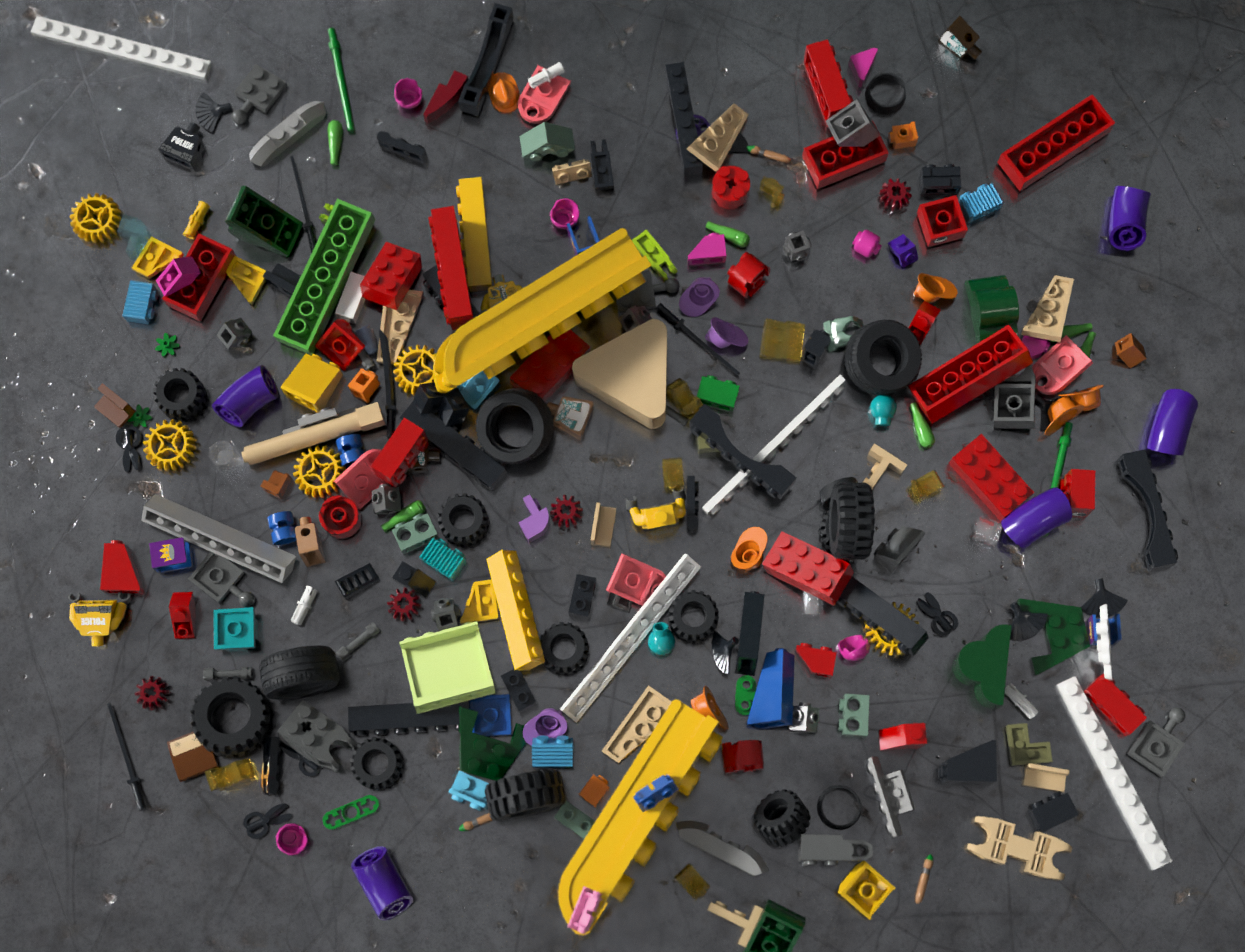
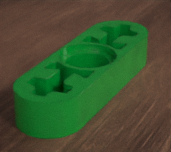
M373 795L357 799L327 812L323 816V824L330 830L341 828L376 813L380 808V801ZM369 799L372 802H376V804L373 805V810H371L370 808L362 809L365 813L361 815V809L357 805L358 803L361 802V806L367 805V800ZM349 807L357 809V815L354 818L346 816V810ZM342 810V816L346 821L342 823V819H338L335 821L336 825L328 824L327 821L330 820V815L333 817L341 816L339 811Z

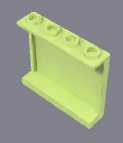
M466 622L458 627L444 629L435 633L427 632L423 636L408 637L399 642L417 714L495 694L477 622Z

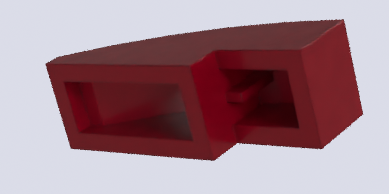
M454 70L446 86L439 83L423 114L426 123L429 124L442 116L460 99L464 85L468 81L467 75Z

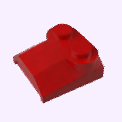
M336 319L316 343L315 347L345 371L364 349L365 345L352 332V327L348 321Z

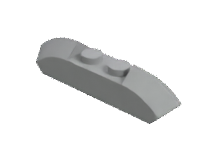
M313 101L303 105L272 129L253 147L249 153L250 162L261 167L266 166L324 119L326 115L324 102Z
M681 821L676 823L680 839L752 876L769 871L759 853L747 844L742 851L740 850L741 846L732 841L726 843L721 840V835L713 831L710 834L707 833L710 825L702 822Z

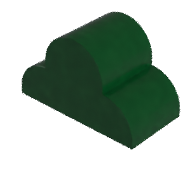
M247 186L240 187L225 220V223L229 226L228 232L234 237L289 257L303 226V222Z
M1000 275L966 280L965 288L976 344L1007 325H1010L1018 336L1019 303L1014 286H1009L1007 277Z
M998 625L983 636L981 641L968 643L955 655L952 663L953 673L958 681L964 685L974 687V693L978 702L992 710L999 709L1003 706L1011 625Z
M768 899L743 952H792L804 929L806 917Z

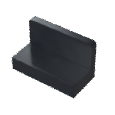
M279 263L276 264L272 272L266 270L263 275L266 283L289 296H292L301 277Z

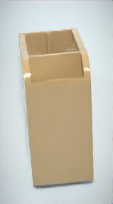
M651 319L574 361L572 369L577 387L647 428L657 429L664 424L666 420L667 328L662 321Z

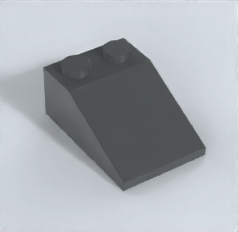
M902 526L899 530L895 528L888 535L890 540L886 544L882 542L876 548L877 554L874 558L890 573H893L918 546L926 533L923 530Z

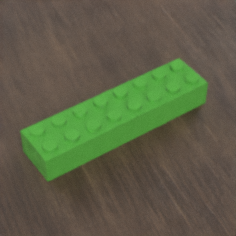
M340 199L336 200L273 336L278 342L309 355L314 354L315 345L321 339L347 283L350 272H352L376 219L372 212Z

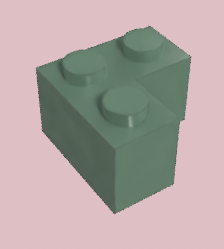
M543 122L520 136L522 156L532 161L541 160L547 154L565 157L568 153L575 150L572 129L552 123Z

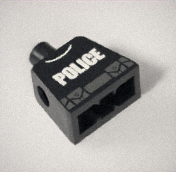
M190 122L186 130L175 127L158 150L161 155L166 159L195 170L203 147V141L197 135L200 126Z

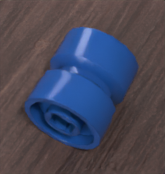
M359 434L342 436L336 440L338 452L342 453L340 455L341 465L346 468L365 453L361 449L363 443Z
M291 511L278 512L267 517L269 528L273 530L271 537L274 545H285L297 541L295 527L292 526L295 522Z

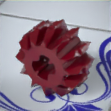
M899 178L896 179V182L889 179L888 184L883 183V189L879 192V195L882 196L880 201L886 202L884 207L892 206V211L895 210V207L902 210L903 205L908 206V200L912 197L909 193L911 187H905L906 181L899 183Z
M563 495V501L557 497L556 502L558 504H551V507L554 509L550 511V515L554 516L552 521L553 523L558 522V527L560 528L564 523H566L567 529L570 528L569 523L571 522L576 526L577 522L575 519H582L579 513L583 512V508L579 507L580 501L574 502V496L567 500V496ZM563 509L569 510L570 514H563Z
M404 588L403 593H401L399 589H396L397 596L390 594V598L394 601L387 602V605L391 607L388 610L389 613H394V619L400 617L402 622H405L406 616H408L409 620H413L411 614L418 615L419 612L415 608H421V604L416 603L420 600V597L414 596V590L408 593V589ZM404 601H406L409 604L405 606V609H403L400 605L403 604Z
M150 676L149 682L145 678L142 679L143 686L137 684L136 687L140 691L135 692V696L139 697L137 703L142 704V708L147 709L149 707L150 710L154 711L156 705L159 708L163 707L161 701L168 702V699L164 696L169 695L170 691L165 690L168 684L166 682L162 683V678L158 677L155 680L154 676ZM151 690L156 692L154 696L149 694Z

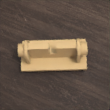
M585 159L572 162V166H569L567 163L555 165V168H552L556 185L592 177L590 162Z

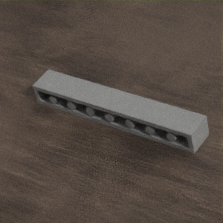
M157 494L144 505L141 521L179 538L182 537L192 544L273 580L283 583L293 571L295 555Z

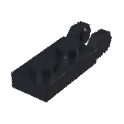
M381 131L377 134L379 145L385 149L423 163L426 162L428 156L423 146L409 144L402 138H393L388 132Z
M603 139L601 142L602 152H596L595 141H590L595 191L613 189L614 182L610 153L607 149L606 139Z
M687 476V530L693 533L698 530L699 518L695 515V512H699V501H695V493H699V481H695V476Z
M279 737L264 739L261 792L266 796L277 793L279 782L276 779V775L279 773L277 759L281 750Z

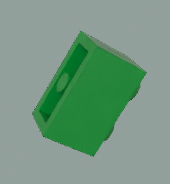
M702 376L696 396V403L733 413L740 386L730 380L720 381L715 376Z

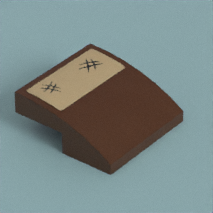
M194 731L167 742L180 782L219 767L215 753L209 752L200 744Z

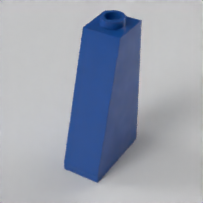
M776 648L775 651L766 653L747 725L758 730L792 725L795 655L787 652L784 648Z

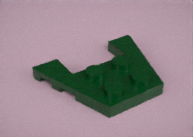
M1028 599L1017 600L1021 610L1024 612L1048 613L1044 628L1050 654L1030 658L1034 676L1090 647L1081 607Z
M459 706L460 771L498 781L504 776L526 744L523 738V728L525 725L516 723L511 741L507 743L473 733L478 712Z

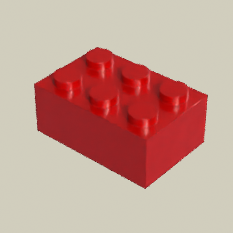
M386 242L360 284L362 298L397 310L422 269L421 254Z
M403 418L371 465L375 475L395 488L398 484L401 485L406 478L405 473L407 470L413 468L416 464V457L420 451L424 452L428 446V438L424 429Z

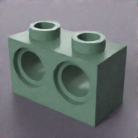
M420 513L414 516L412 521L398 523L392 529L403 554L429 543L432 538H439L428 513L425 515ZM422 524L429 525L428 530L425 532H420L419 527ZM403 533H411L408 540H401Z
M844 694L843 699L839 701V711H843L842 719H839L838 731H842V736L866 738L868 736L869 695ZM856 701L859 704V709L856 711L851 710L849 702ZM848 722H857L858 730H850Z
M568 801L562 805L554 817L583 839H585L596 822Z

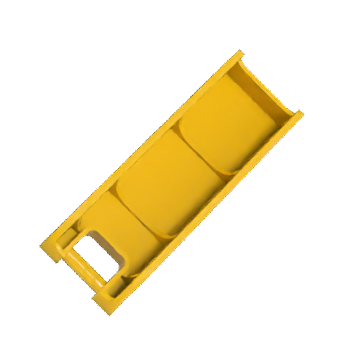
M621 228L462 325L455 333L445 339L436 353L433 377L437 391L448 393L481 371L485 373L488 380L516 363L510 353L516 351L520 359H523L549 343L543 334L547 330L552 338L555 339L581 323L576 312L580 311L583 317L587 319L614 302L609 294L610 291L613 292L616 299H619L646 282L641 272L652 266L646 255L644 257L641 256L626 229Z
M677 699L671 702L562 874L559 884V904L567 924L570 922L584 886L602 894L600 897L602 900H600L596 912H592L591 916H594L590 925V930L586 934L573 930L576 934L588 935L613 897L621 903L624 901L635 883L634 879L627 875L633 864L637 862L645 867L657 848V843L650 839L658 826L667 832L679 813V807L672 803L677 794L681 792L689 797L698 783L701 772L694 767L699 759L702 757L711 762L720 748L723 736L716 733L719 721L709 715L704 717ZM663 774L664 776L669 774L678 790L671 797L657 803L654 808L642 813L633 798L636 795L635 793L647 785L652 791L655 788L651 782Z

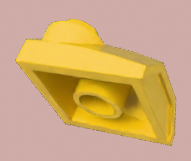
M862 861L843 880L839 886L838 893L870 920L895 887L866 861Z

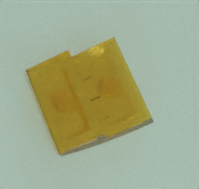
M768 318L765 319L759 357L800 362L805 324L788 320L781 322Z

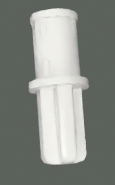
M558 62L548 69H542V72L529 78L528 83L532 88H536L545 82L549 83L551 79L565 72L564 68Z
M306 586L301 600L297 601L298 606L291 619L296 625H302L308 610L312 609L311 604L318 593V590L312 589L313 587Z
M1012 682L1005 688V694L1013 701L1014 706H1018L1030 719L1038 714V710L1025 698L1026 695H1023Z

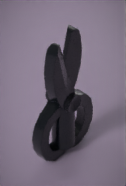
M134 426L120 428L116 433L117 444L125 449L123 454L125 472H129L131 461L135 470H138L140 467L139 455L134 447L140 444L142 436L140 430ZM132 431H135L137 434V439L134 443ZM123 432L125 437V444L121 443L120 440L121 433Z
M926 592L925 596L929 604L921 598H918L917 602L925 613L935 617L932 621L933 630L940 636H948L951 631L957 629L958 619L950 611L941 612L936 598L931 593ZM944 615H948L953 619V626L944 617ZM937 621L942 625L946 632H942L937 628Z
M281 744V749L284 753L292 758L300 759L299 769L304 775L309 777L316 776L319 769L323 768L309 761L288 745ZM304 763L313 769L314 772L311 773L305 770Z
M286 803L278 804L271 808L265 816L260 812L248 814L243 821V825L247 829V836L252 839H259L268 832V824L279 825L292 818L291 813L278 815L288 805ZM259 816L261 818L248 824L249 820L253 817ZM264 827L263 831L258 834L251 833L256 829Z

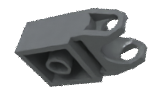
M1032 364L1025 368L1023 374L1011 376L995 386V428L1035 429L1036 379Z
M304 700L300 702L278 730L279 740L309 761L335 772L339 770V764L330 755V751L337 746L351 750L356 748V743L348 736L344 728Z
M801 834V838L798 839V861H802L805 866H816L817 862H824V866H836L838 862H862L873 856L872 844L865 840H843V835ZM858 846L865 848L866 855L864 857L858 855Z

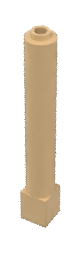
M378 402L357 408L355 409L356 412L246 446L244 451L241 452L245 463L248 462L249 465H253L360 430L365 432L384 426L386 424Z

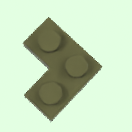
M1027 723L1006 725L1011 766L1053 762L1050 742L1030 743Z

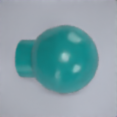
M878 395L870 404V411L875 418V425L891 426V419L896 414L897 404L889 395Z
M665 622L655 623L653 631L648 638L650 650L657 655L669 654L675 647L674 634L669 630V626Z

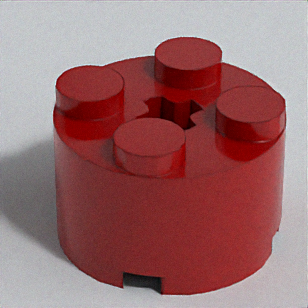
M722 166L714 175L712 182V196L717 204L724 209L732 210L747 201L750 191L748 172L737 166Z
M745 252L741 256L739 263L736 266H731L728 270V284L745 298H748V295L752 297L764 285L763 278L765 275L769 276L770 268L753 254Z
M336 495L328 498L322 504L319 511V521L329 535L336 539H344L354 535L360 529L361 513L351 499ZM342 514L343 519L338 520V515Z
M742 740L734 744L731 742L721 744L725 773H735L742 770L743 772H752L764 769L762 740Z

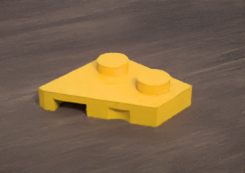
M151 236L132 269L150 279L166 269L174 258H182L184 254Z
M234 256L226 273L247 301L253 305L265 283L263 275L266 270Z
M492 579L473 583L463 616L460 619L461 625L466 622H483L499 619Z

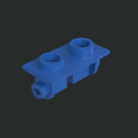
M663 774L651 782L655 788L652 791L647 785L635 793L636 795L633 798L642 813L654 808L657 803L671 797L678 790L669 774L666 776Z

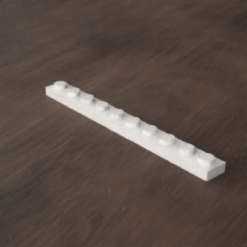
M40 16L36 17L31 30L34 36L205 81L212 66L211 61Z
M839 375L769 442L753 460L760 463L772 460L777 454L775 451L779 447L784 448L790 442L789 438L793 434L797 435L804 428L803 424L807 420L811 422L818 413L816 412L821 407L824 409L831 402L830 398L834 394L838 396L844 390L845 379ZM739 471L702 507V512L707 517L711 513L713 515L716 514L724 500L728 502L735 495L734 491L738 487L742 488L748 483L750 475Z
M684 554L560 708L573 721L578 722L650 632L653 625L658 622L673 600L676 599L701 568L689 555Z
M1074 676L1057 684L1056 687L1151 869L1155 870L1171 862L1170 855L1077 678Z

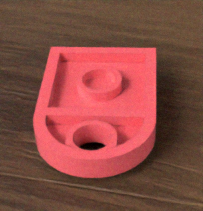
M538 65L532 76L542 72V69L545 68ZM558 75L551 79V82H545L536 88H532L527 83L518 100L519 113L522 118L532 124H541L548 121L558 108L571 85V81ZM531 109H535L538 112L535 116L527 114Z
M1066 335L1032 366L1036 379V390L1046 395L1061 392L1093 364L1092 360ZM1045 377L1048 379L1044 386L1038 385V381L1041 378Z
M381 449L366 451L334 480L347 497L356 504L358 509H361L372 499V490L379 488V485L388 484L377 477L371 468Z
M621 554L606 590L643 606L653 594L654 588L661 584L666 575L652 566Z

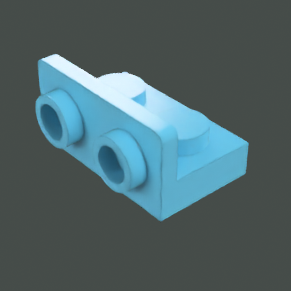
M481 371L457 387L467 404L475 410L500 380L496 376L488 380L485 373Z
M459 771L452 788L448 791L452 794L451 798L461 803L463 800L471 803L470 807L479 811L482 808H488L484 790L489 783Z

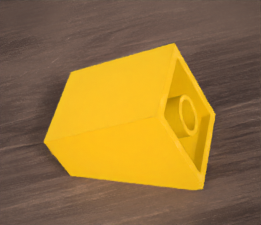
M306 353L282 384L281 390L287 399L319 413L320 410L326 407L343 374L337 364L333 362L328 364L322 361L323 359L316 354L311 356Z

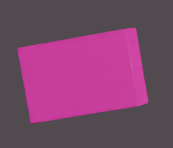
M877 48L850 56L848 65L859 88H862L878 52Z

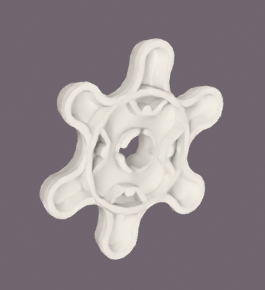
M1107 604L1100 606L1101 621L1096 623L1097 650L1099 662L1104 664L1105 679L1112 680L1110 627Z

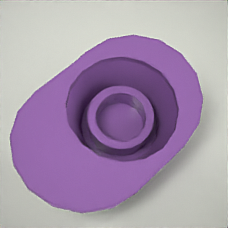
M709 277L695 279L679 299L680 310L690 317L702 315L719 297L720 290L718 285Z
M717 317L711 319L712 326L705 335L707 341L713 343L718 348H726L731 344L743 347L748 344V337L741 328Z
M547 708L528 721L523 728V738L532 746L533 738L544 735L549 738L562 736L568 727L566 719L562 716V711Z

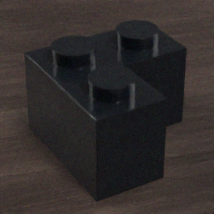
M435 382L420 384L413 398V402L420 414L438 412L446 426L463 424L470 409L458 387L448 393H440L435 387Z

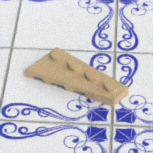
M734 103L687 150L716 172L720 169L749 114Z
M1056 275L1053 277L1043 298L1039 301L1037 308L1024 326L1021 335L1056 342L1061 341L1074 281L1073 278Z
M409 290L397 310L383 306L380 330L388 339L390 360L393 365L395 362H398L397 357L401 355L422 300L423 291ZM379 338L377 363L383 364Z
M648 685L602 752L619 764L650 737L672 701Z

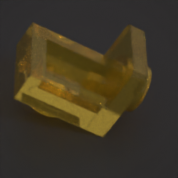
M763 177L760 182V190L773 196L770 207L774 208L776 204H781L785 196L783 194L784 186L780 185L774 178Z
M682 458L662 459L664 485L668 486V488H679L680 485H684Z
M932 470L917 480L910 481L913 494L920 499H925L944 488L936 470Z
M690 863L675 876V879L694 900L705 895L710 887Z

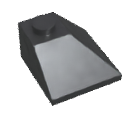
M857 99L825 121L839 147L865 146L880 136Z

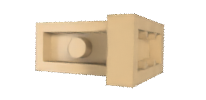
M874 443L868 455L879 462H876L871 469L873 474L870 479L866 477L862 483H867L871 486V490H873L887 467L902 475L907 464Z
M717 900L715 904L710 902L708 911L744 928L737 944L746 947L763 909L755 905L747 920L745 919V914L734 910V913L726 910L727 905Z

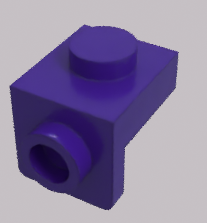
M904 234L888 242V248L899 258L900 265L903 268L918 260L916 245Z

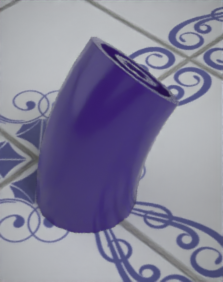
M1115 186L1109 217V240L1115 248L1128 251L1140 247L1145 242L1150 192L1132 187Z
M260 365L232 383L215 400L212 408L219 417L229 424L242 427L255 412L278 398L277 386L268 369L264 365Z
M1181 389L1166 390L1162 394L1147 444L1148 449L1166 454L1184 455L1192 422L1198 408V402L1192 394Z
M1053 487L1016 508L1002 519L1001 524L1007 535L1018 546L1026 549L1047 533L1070 522L1072 519V509L1066 495L1059 488Z
M385 847L371 848L353 860L351 868L380 920L391 919L401 914L411 905L413 897Z

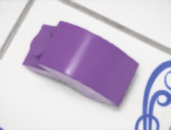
M529 494L523 500L531 516L520 521L519 525L528 542L531 543L545 534L549 527L550 518L547 508L545 507L539 511L541 506L536 498L532 499Z

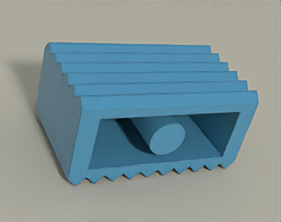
M993 183L990 185L983 184L973 193L968 191L962 194L958 201L967 223L1002 208L1004 203Z
M130 280L123 310V317L126 321L148 325L150 319H153L155 312L153 303L158 299V290L153 283Z
M544 735L533 738L532 767H573V738L564 735L557 738H549Z

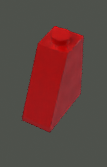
M119 540L104 543L100 590L104 593L115 594L120 592L123 594H145L129 547Z
M925 723L902 724L878 730L880 751L915 749L927 744Z

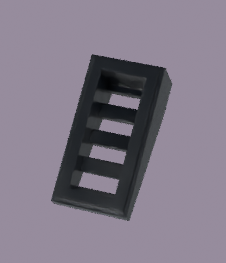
M371 563L334 582L344 599L347 600L380 581ZM368 570L369 574L372 577L371 580H368L366 574L364 573L365 571ZM360 574H361V576L363 577V579H364V581H365V583H363V584L360 582L359 578L357 577V576L360 575ZM354 578L358 586L354 587L350 580ZM346 582L351 589L349 591H347L345 586L343 585Z

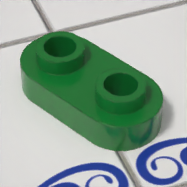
M749 675L741 676L736 683L735 710L741 716H748L750 714L756 692V681ZM744 682L750 683L748 689L743 687ZM747 702L749 704V707L744 709L742 708L741 703Z

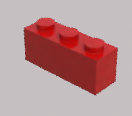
M1103 673L1083 692L1125 736H1128L1147 719L1144 715L1145 711L1139 705H1134L1129 700L1130 696L1124 690H1119L1113 678L1112 680L1105 679Z

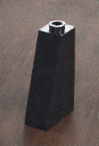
M757 591L745 592L735 666V673L755 676L765 594H760Z

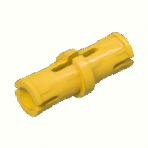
M199 201L195 212L189 217L190 221L187 228L183 232L185 237L194 240L200 226H203V220L210 209L207 203Z

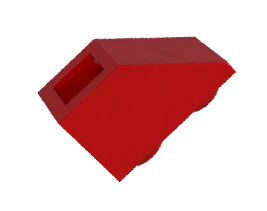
M926 301L922 303L908 327L914 333V336L917 337L916 339L919 341L920 346L941 311Z
M173 592L169 603V611L175 639L195 638L196 607L193 592Z
M801 643V645L796 646L795 653L811 675L832 678L837 652H833L832 648L829 647L812 648L813 645Z

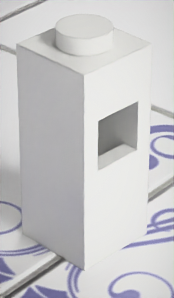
M350 272L335 312L338 319H344L356 325L365 299L362 298L360 287L365 276Z

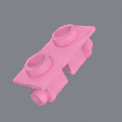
M584 886L568 927L586 934L590 930L589 928L594 916H591L592 912H596L600 900H602L600 898L602 894Z

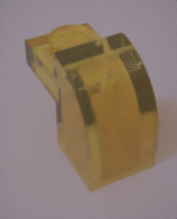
M678 378L666 386L668 397L683 417L694 414L703 405L700 398L693 395L688 384L683 379Z
M250 758L237 760L224 767L205 771L211 791L227 790L256 778Z

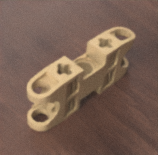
M975 816L974 822L980 824L985 829L987 840L984 844L979 845L968 843V851L982 859L1000 865L1005 864L1006 858L1009 856L1026 862L1023 871L1025 873L1040 878L1064 880L1065 874L1058 872L1059 870L1054 867L1052 857L1056 852L1060 853V851L1071 853L1073 848L1071 845L1056 837L1038 831L1034 832L1032 840L1013 834L1016 824L997 818Z

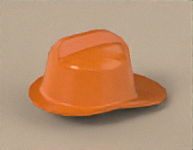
M500 72L494 74L488 88L492 105L499 112L511 113L518 108L520 97L516 81L508 73Z
M925 273L918 275L919 283L914 292L915 297L921 298L928 303H934L940 298L953 299L957 296V288L949 280Z
M1104 385L1089 387L1078 392L1059 394L1058 396L1069 395L1076 405L1084 406L1083 411H1089L1101 405L1100 389Z
M1064 396L1053 402L1048 409L1051 423L1046 428L1045 435L1049 436L1065 425V422L1079 415L1083 411L1084 406L1076 405L1069 396Z
M751 527L742 533L731 555V562L735 567L750 571L762 564L763 552L768 541L766 532L760 527Z
M704 686L703 693L691 700L693 710L704 717L711 716L719 721L718 723L722 728L728 730L727 720L717 705L708 686Z

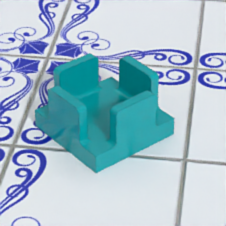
M254 607L214 610V650L239 652L248 651V648H255V640H258V620L255 619Z

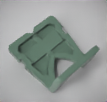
M849 316L824 322V331L831 338L828 350L832 352L839 347L846 346L849 338L852 337L845 333L847 326L853 322L860 328L864 326L863 321L857 317Z

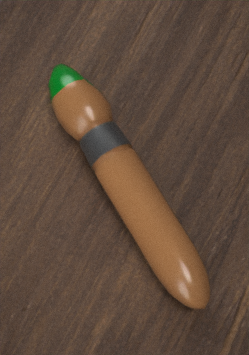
M758 146L746 147L752 154H759L784 163L791 161L786 155L765 150Z
M488 813L463 823L459 827V831H469L473 827L492 821L490 814Z
M932 854L924 861V868L915 896L917 904L921 903L926 891L930 869L933 867L934 862Z

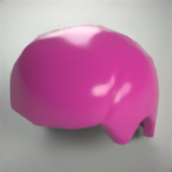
M409 78L401 79L395 85V100L405 109L415 108L422 101V89L419 88L416 80Z
M567 198L557 200L550 212L551 222L557 228L565 230L568 223L573 227L580 215L578 205L573 200Z
M854 635L841 640L838 643V648L844 659L859 661L869 654L870 644L868 639L864 640L862 635Z
M295 823L285 824L278 830L276 835L278 848L287 855H298L305 850L308 843L305 830Z

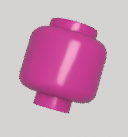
M869 230L859 231L852 243L854 251L866 258H870L873 254L877 255L882 247L879 244L880 237Z

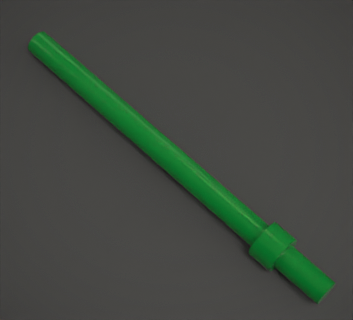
M329 28V48L333 54L347 131L354 132V122L340 56L341 46L337 40L335 28Z
M1065 422L1063 436H1060V449L1051 488H1059L1067 450L1071 446L1072 441L1070 436L1073 423Z

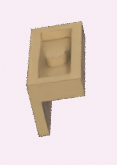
M596 502L590 540L591 545L611 547L616 508L601 506V503Z
M1029 763L1024 768L1022 786L1063 793L1066 776L1069 775L1070 770Z

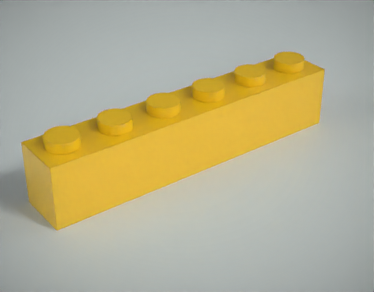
M482 178L459 179V186H456L457 197L461 198V203L458 204V214L462 215L463 220L459 221L460 233L464 232V239H461L462 251L465 250L466 257L463 258L465 268H467L466 276L470 292L488 291V288L492 287Z
M501 550L486 560L514 669L529 671L545 662L517 552Z

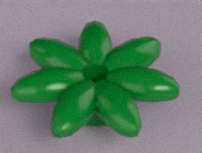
M164 333L163 339H156L161 345H158L155 350H162V357H165L167 352L174 355L173 348L180 347L178 343H173L177 336L174 335L169 339L168 334Z
M138 404L136 412L129 418L128 422L134 421V427H138L139 423L146 427L145 420L152 419L150 415H146L149 407L142 410Z

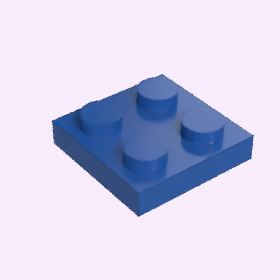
M510 694L487 695L470 700V709L478 712L473 733L487 737L512 735Z

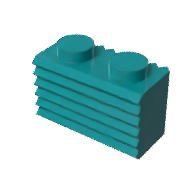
M432 538L420 555V559L454 581L467 563L464 558L465 555L457 549L454 551L449 549V544L441 538L438 540Z

